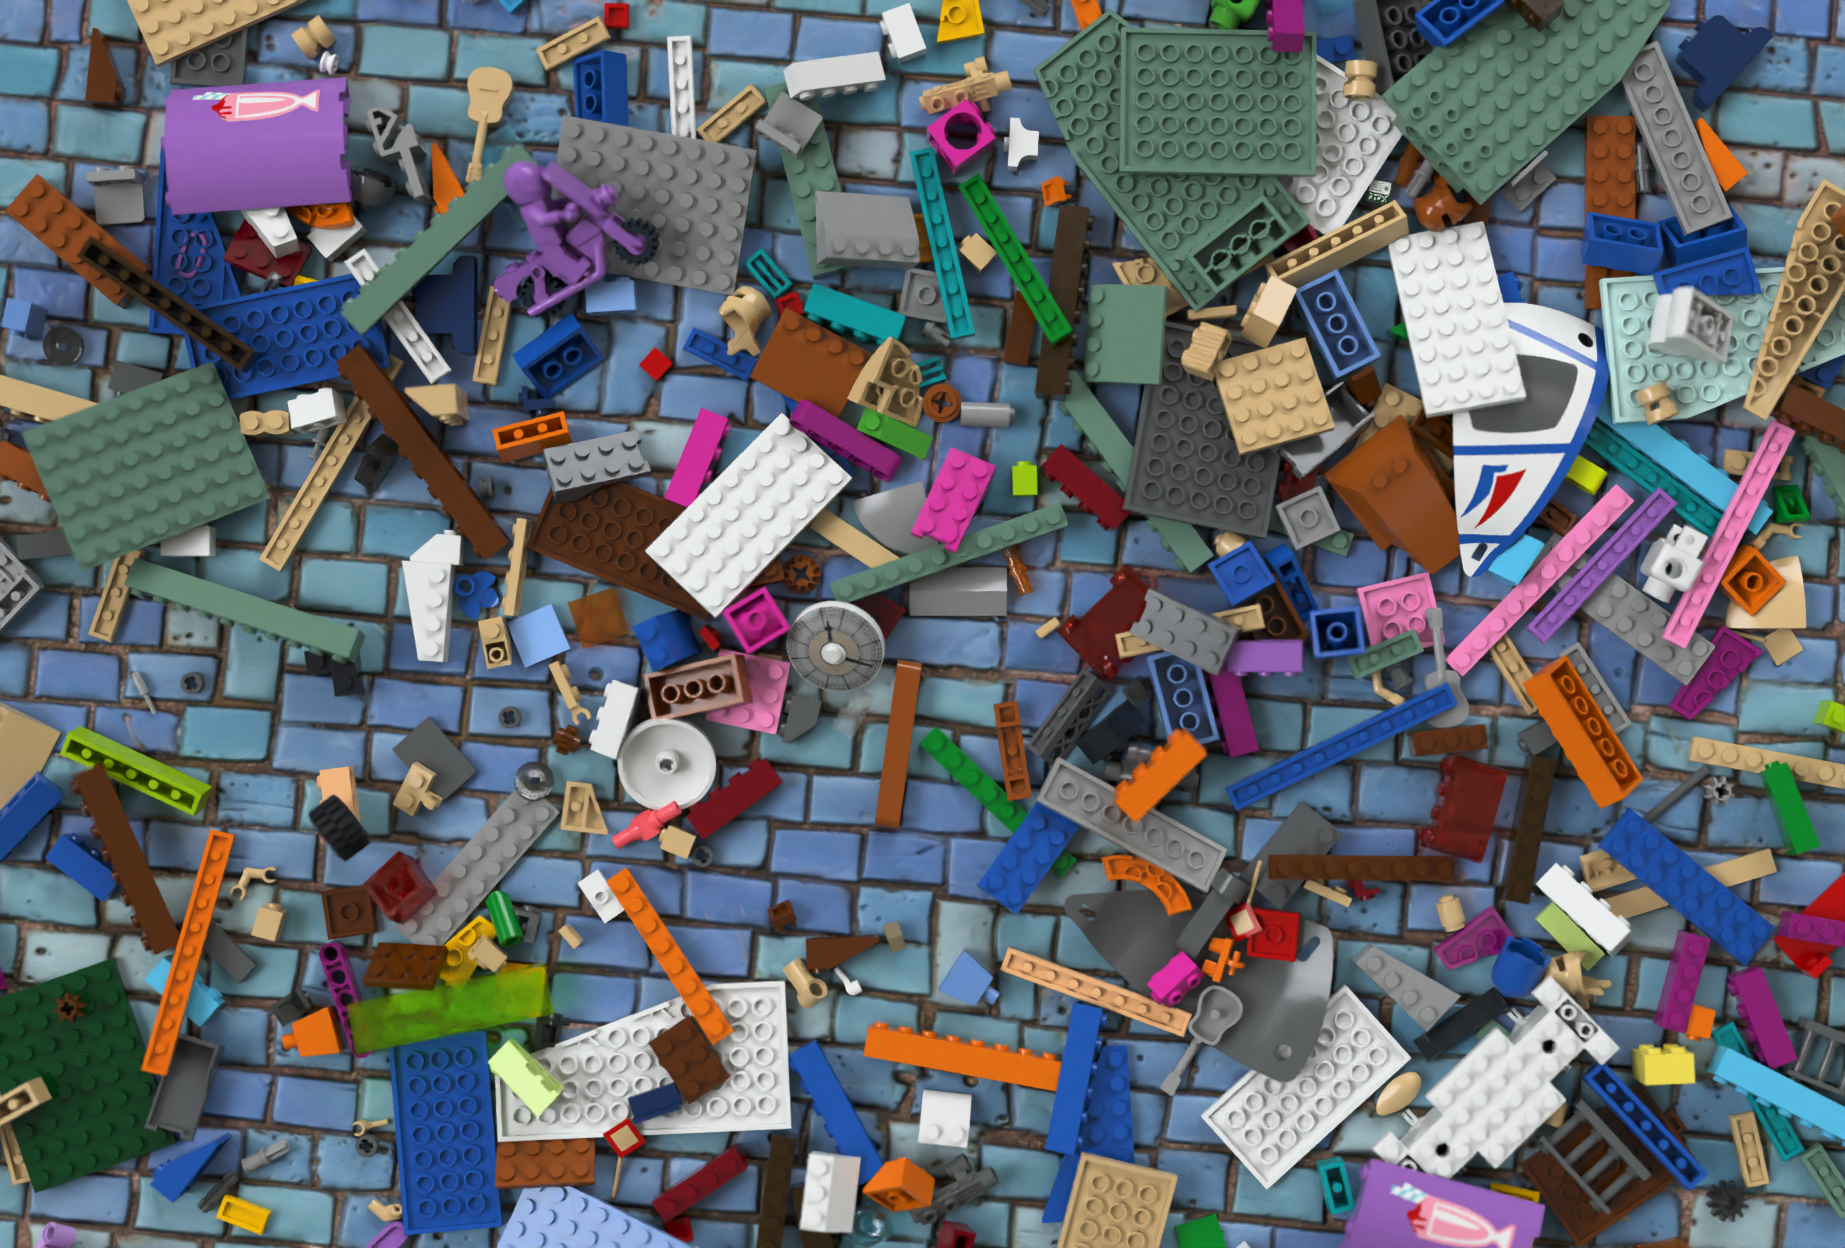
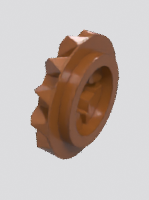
M937 384L926 391L923 397V409L928 418L937 423L949 422L958 415L961 409V397L954 387L947 384ZM943 393H945V401L953 406L944 407L941 413H939L938 405L931 401L940 400Z
M807 555L793 556L785 562L783 567L784 584L795 593L810 592L820 581V567L813 558ZM808 565L806 575L810 581L801 578L794 583L797 574L792 568L795 567L801 570Z

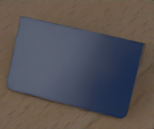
M675 1082L628 1097L634 1116L632 1119L633 1125L677 1111L683 1105Z

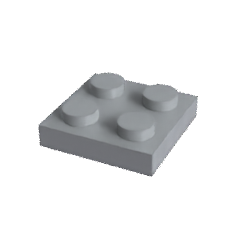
M917 268L906 269L899 314L905 315L908 318L946 324V316L936 272Z
M1321 486L1275 506L1294 550H1298L1341 530Z

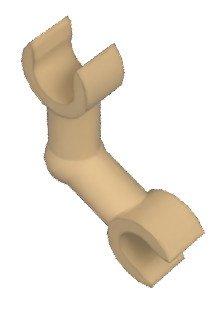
M269 866L265 869L246 867L238 884L230 889V895L235 892L236 888H240L242 890L240 900L244 899L247 896V886L251 878L263 879L267 883L276 881V879L268 878L267 872L268 870L275 871L277 868L274 866Z

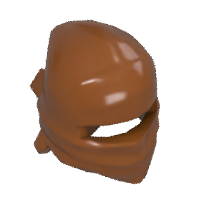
M1433 174L1431 177L1435 186L1422 197L1414 199V209L1419 223L1431 232H1440L1446 229V225H1455L1456 222L1465 218L1473 207L1471 202L1459 204L1453 197L1455 190L1440 174Z

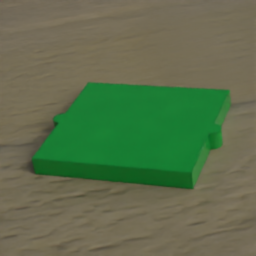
M1216 1213L1175 1226L1180 1241L1179 1248H1227L1223 1238L1224 1231L1220 1229Z

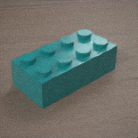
M813 283L804 308V314L808 320L821 327L823 324L831 327V331L841 335H845V332L853 334L855 340L863 343H868V340L873 341L877 344L878 348L889 337L900 342L906 325L905 315Z

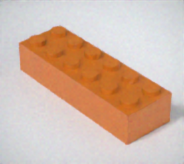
M1567 655L1544 665L1523 683L1526 693L1534 701L1541 717L1549 725L1553 736L1559 741L1566 757L1572 762L1579 778L1585 783L1592 799L1597 802L1600 809L1624 799L1644 780Z

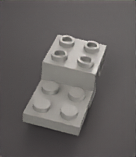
M382 106L366 110L369 118H366L365 122L369 132L373 133L376 141L372 142L376 155L380 156L381 160H385L390 166L400 165L403 174L406 173L409 182H406V187L410 197L413 196L414 200L423 206L433 204L419 162V157L427 155L421 134L413 125L405 124L398 115Z

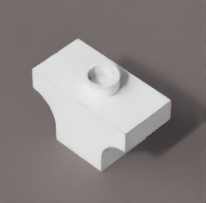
M1010 118L1009 137H1004L1003 151L1008 152L1007 171H1017L1021 162L1037 160L1039 131L1025 129L1020 122V118Z

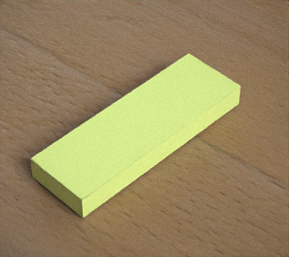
M1551 901L1534 918L1567 952L1586 950L1587 956L1580 962V965L1586 971H1589L1605 955L1554 902Z

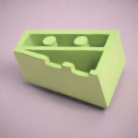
M513 1038L509 1039L488 1061L491 1065V1071L496 1076L502 1077L508 1084V1087L524 1101L537 1117L565 1089Z

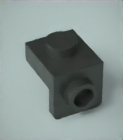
M297 988L271 1005L270 1008L284 1027L308 1012L312 1008L310 1005L312 1001L306 991H301L300 988Z
M548 1012L547 1016H537L533 1046L555 1047V1044L559 1043L561 1026H570V1021L563 1019L562 1014Z

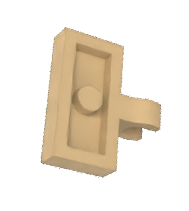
M419 762L413 763L393 805L412 817L417 815L422 803L430 810H434L435 807L439 808L443 799L429 791L437 774Z

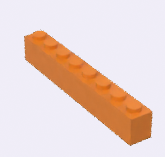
M875 1021L874 1025L869 1024L863 1056L1051 1091L1057 1090L1062 1062L1061 1059L1057 1058L1056 1054L1043 1052L1042 1056L1033 1054V1050L1027 1048H1019L1018 1051L1009 1050L1008 1045L995 1043L994 1047L987 1046L985 1041L971 1039L970 1042L960 1041V1036L947 1034L946 1038L938 1037L937 1032L923 1030L922 1033L912 1032L913 1028L901 1025L898 1026V1029L890 1028L888 1023Z

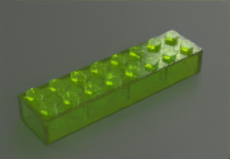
M545 962L504 970L499 973L494 972L436 984L434 991L406 990L352 1001L347 1005L356 1054L554 1014V1005Z

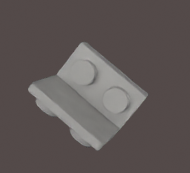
M782 92L764 121L759 119L755 126V131L759 136L798 159L822 122L823 117L794 98L790 99L789 95Z
M1546 150L1541 154H1537L1522 168V171H1518L1504 184L1505 187L1500 191L1519 213L1556 179L1541 162L1549 154Z

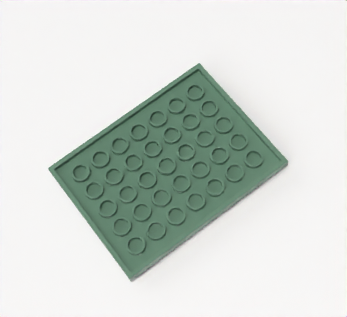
M1121 27L1119 174L1315 177L1317 31H1305L1302 52H1272V43L1267 41V30Z
M213 361L21 432L81 571L88 570L271 498L246 438L241 433L240 424Z

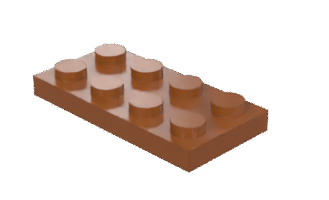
M596 1137L498 1142L497 1139L496 1189L595 1185Z

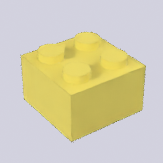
M1664 1043L1663 1047L1658 1048L1654 1047L1653 1044H1640L1639 1048L1631 1049L1632 1078L1644 1085L1695 1083L1694 1053L1686 1050L1684 1046H1678V1043Z

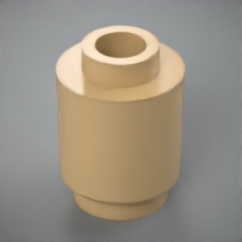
M1453 894L1439 897V902L1435 906L1441 925L1445 927L1446 932L1464 928V921L1466 919L1459 897L1454 898Z

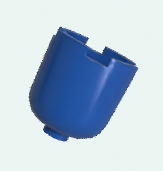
M1510 935L1506 938L1491 970L1492 981L1502 995L1509 998H1525L1537 987L1551 963V956H1545L1541 952L1543 950L1541 945L1525 937L1516 940Z

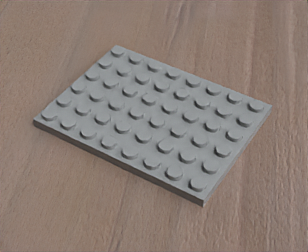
M563 115L556 164L592 190L595 188L600 189L604 183L608 186L612 185L616 189L619 198L617 199V205L611 206L608 212L616 213L627 222L630 218H634V220L642 218L643 222L648 220L650 222L649 225L651 227L654 225L656 227L655 232L659 233L658 241L660 242L651 261L648 260L644 265L640 263L639 266H635V263L628 265L625 259L621 261L619 259L620 255L615 253L616 247H613L614 238L606 233L609 266L605 273L733 295L737 282L757 150ZM553 186L552 199L567 196ZM579 210L580 214L575 221L569 222L563 219L568 231L584 216L581 210Z

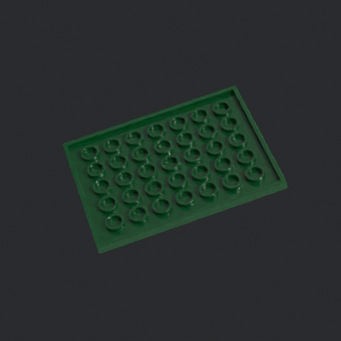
M115 957L0 998L1 1096L28 1081L41 1077L52 1097L47 1102L10 1122L35 1193L178 1142L174 1131L159 1127L158 1132L144 1128L159 1085L155 1073L141 1070L147 1050ZM71 992L72 997L81 994L80 1000L88 1004L82 1010L85 1016L78 1017L76 1015V1022L70 1023L69 1018L60 1021V1014L54 1012L59 1006L56 999L63 998L66 1000L65 993ZM67 1005V1010H75L74 1005Z

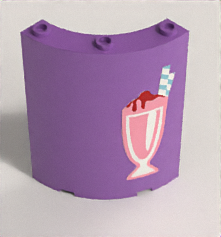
M347 77L171 90L169 98L165 99V137H161V148L165 152L169 191L166 192V203L168 207H171L172 215L351 202L353 193L351 191L350 162L344 161V155H346L345 147H348V127L344 125V117H348L351 102Z
M1371 1159L1361 1167L1359 1179L1362 1180L1355 1209L1352 1218H1348L1346 1221L1345 1235L1337 1248H1531L1533 1238H1539L1545 1205Z

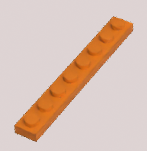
M625 868L606 881L711 1043L714 1045L734 1032L732 1026L629 869Z

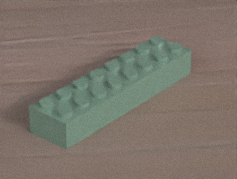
M786 82L764 88L770 110L782 92L789 95ZM816 95L814 98L801 101L800 98H794L821 115ZM822 120L798 159L780 149L813 280L860 269L858 266L817 264L815 192H841Z

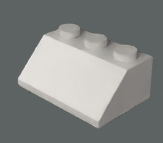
M613 680L612 684H607L604 692V697L607 698L604 707L600 706L596 720L599 721L597 730H592L589 738V743L592 744L590 750L618 759L621 745L630 732L643 688L618 680Z
M816 1151L809 1153L800 1229L820 1232H852L861 1157Z

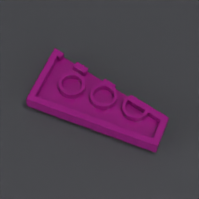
M1720 625L1709 641L1716 647L1688 685L1684 686L1682 684L1668 707L1687 720H1691L1714 699L1715 695L1726 688L1730 681L1739 673H1742L1764 651L1727 627Z

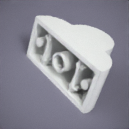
M1693 287L1674 289L1673 294L1656 297L1648 348L1669 355L1689 356L1705 362L1726 363L1734 315Z

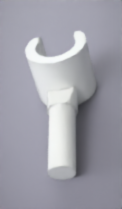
M839 966L834 969L843 981L848 994L854 996L862 992L858 980L850 983Z

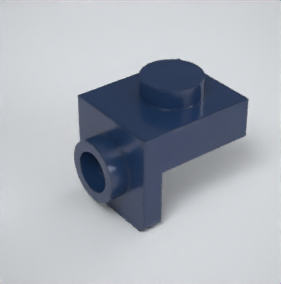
M522 386V392L518 393L519 406L523 407L527 413L535 412V416L550 415V411L556 410V403L553 398L531 400L530 388L527 386Z

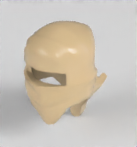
M742 286L732 296L729 295L726 298V301L719 307L718 314L722 316L735 332V337L728 341L727 354L731 356L740 350L747 349L754 357L761 352L759 349L761 345L755 338V334L759 325L771 316V309L759 290L750 286Z
M1586 950L1571 951L1557 957H1551V963L1539 982L1541 983L1548 975L1551 976L1568 995L1576 997L1582 1009H1589V1001L1596 1002V996H1602L1604 994L1603 990L1609 989L1612 986L1609 980H1598L1582 976L1580 962L1587 956Z

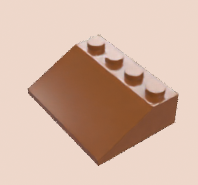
M785 308L750 378L797 403L800 400H807L839 418L848 401L847 398L855 381L871 358L872 353Z

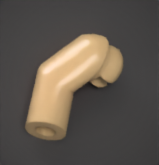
M375 1198L367 1207L385 1222L398 1220L403 1216L402 1205L398 1203L384 1206Z

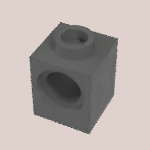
M1542 719L1517 733L1520 739L1517 741L1518 746L1524 754L1528 753V755L1535 756L1558 742L1547 722Z

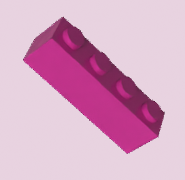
M703 408L700 409L664 498L666 500L688 508L702 494L701 490L704 483L709 484L713 475V471L710 470L713 461L718 462L722 453V448H720L722 439L727 440L732 426L729 425L730 421L728 418Z

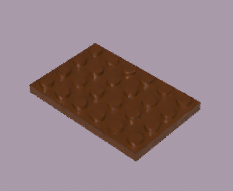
M1638 1081L1629 1087L1631 1092L1697 1161L1644 1085ZM1606 1104L1595 1111L1596 1115L1651 1174L1646 1181L1639 1180V1178L1636 1180L1632 1179L1605 1203L1612 1211L1608 1215L1602 1211L1598 1213L1588 1203L1591 1198L1550 1154L1546 1156L1539 1150L1519 1164L1537 1191L1541 1192L1540 1195L1578 1248L1676 1181ZM1581 1122L1553 1148L1564 1159L1591 1134L1590 1131L1593 1128L1587 1122L1584 1124ZM1604 1140L1602 1142L1598 1141L1572 1164L1571 1168L1582 1177L1608 1153L1607 1150L1610 1147ZM1621 1159L1619 1161L1615 1160L1588 1186L1599 1196L1625 1172L1627 1165Z

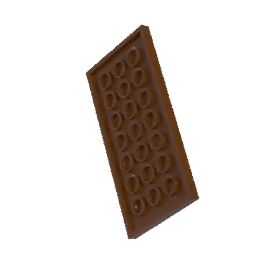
M622 481L602 485L578 500L560 504L554 503L553 491L550 487L526 548L707 621L710 615L698 601L645 552L687 509L686 507Z

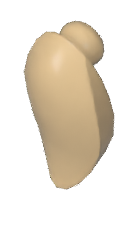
M1406 1072L1394 1078L1379 1096L1376 1105L1377 1113L1381 1116L1388 1115L1410 1104L1420 1090V1076L1416 1072Z

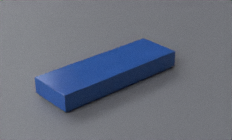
M693 327L683 347V350L749 382L750 375L758 362V359L742 351L731 356L728 355V344Z

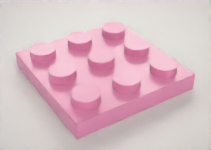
M1429 572L1356 589L1369 646L1411 629H1415L1423 648L1433 646L1432 629L1429 628L1425 613L1426 609L1437 608ZM1442 630L1443 643H1445L1444 634Z
M719 649L718 657L734 653L744 655L753 703L707 713L705 720L777 735L792 663Z

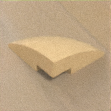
M889 337L864 366L847 399L917 428L923 406L919 384L923 380L919 366L914 364L910 357L911 352L901 342Z
M1798 556L1770 561L1769 563L1787 582L1753 616L1748 615L1730 600L1726 610L1724 626L1728 629L1806 628L1805 593Z

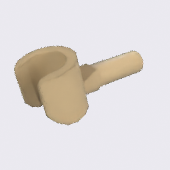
M360 1119L352 1125H361L362 1131L356 1132L354 1135L361 1136L369 1129L389 1125L388 1119L374 1122Z

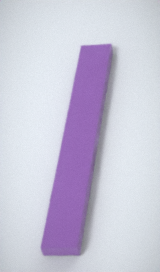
M1658 487L1525 629L1544 645L1678 503Z

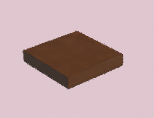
M371 884L321 891L328 940L378 932Z

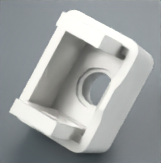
M1673 524L1665 539L1659 538L1656 542L1653 541L1640 567L1641 573L1648 577L1642 591L1665 603H1669L1675 590L1689 591L1705 564L1698 560L1697 557L1708 537L1684 525L1681 528ZM1679 534L1676 542H1674V536ZM1669 563L1670 572L1666 575L1665 568Z

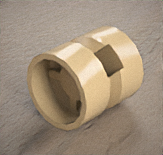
M319 15L308 22L307 28L300 27L291 33L292 38L309 60L319 55L322 47L327 49L337 42V39Z
M1367 60L1346 61L1345 77L1348 78V81L1344 82L1343 97L1352 100L1374 99L1376 84L1372 81L1377 77L1378 64Z
M1666 381L1635 393L1640 406L1646 408L1643 414L1648 426L1679 414L1675 402L1669 400L1671 392ZM1660 402L1661 408H1657L1655 404Z

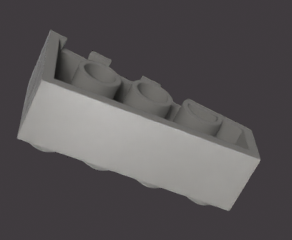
M1369 943L1351 960L1425 1031H1428L1461 997Z

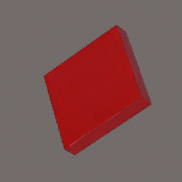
M1252 907L1262 930L1248 937L1246 956L1295 962L1300 912Z

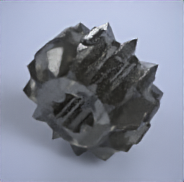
M1723 1179L1719 1181V1187L1712 1184L1713 1193H1706V1196L1711 1199L1706 1202V1206L1712 1208L1711 1215L1714 1217L1718 1216L1719 1220L1723 1222L1727 1218L1731 1222H1735L1736 1214L1741 1218L1744 1217V1214L1741 1212L1742 1208H1749L1744 1203V1201L1749 1199V1196L1743 1193L1744 1187L1741 1185L1736 1186V1182L1733 1180H1729L1726 1183Z

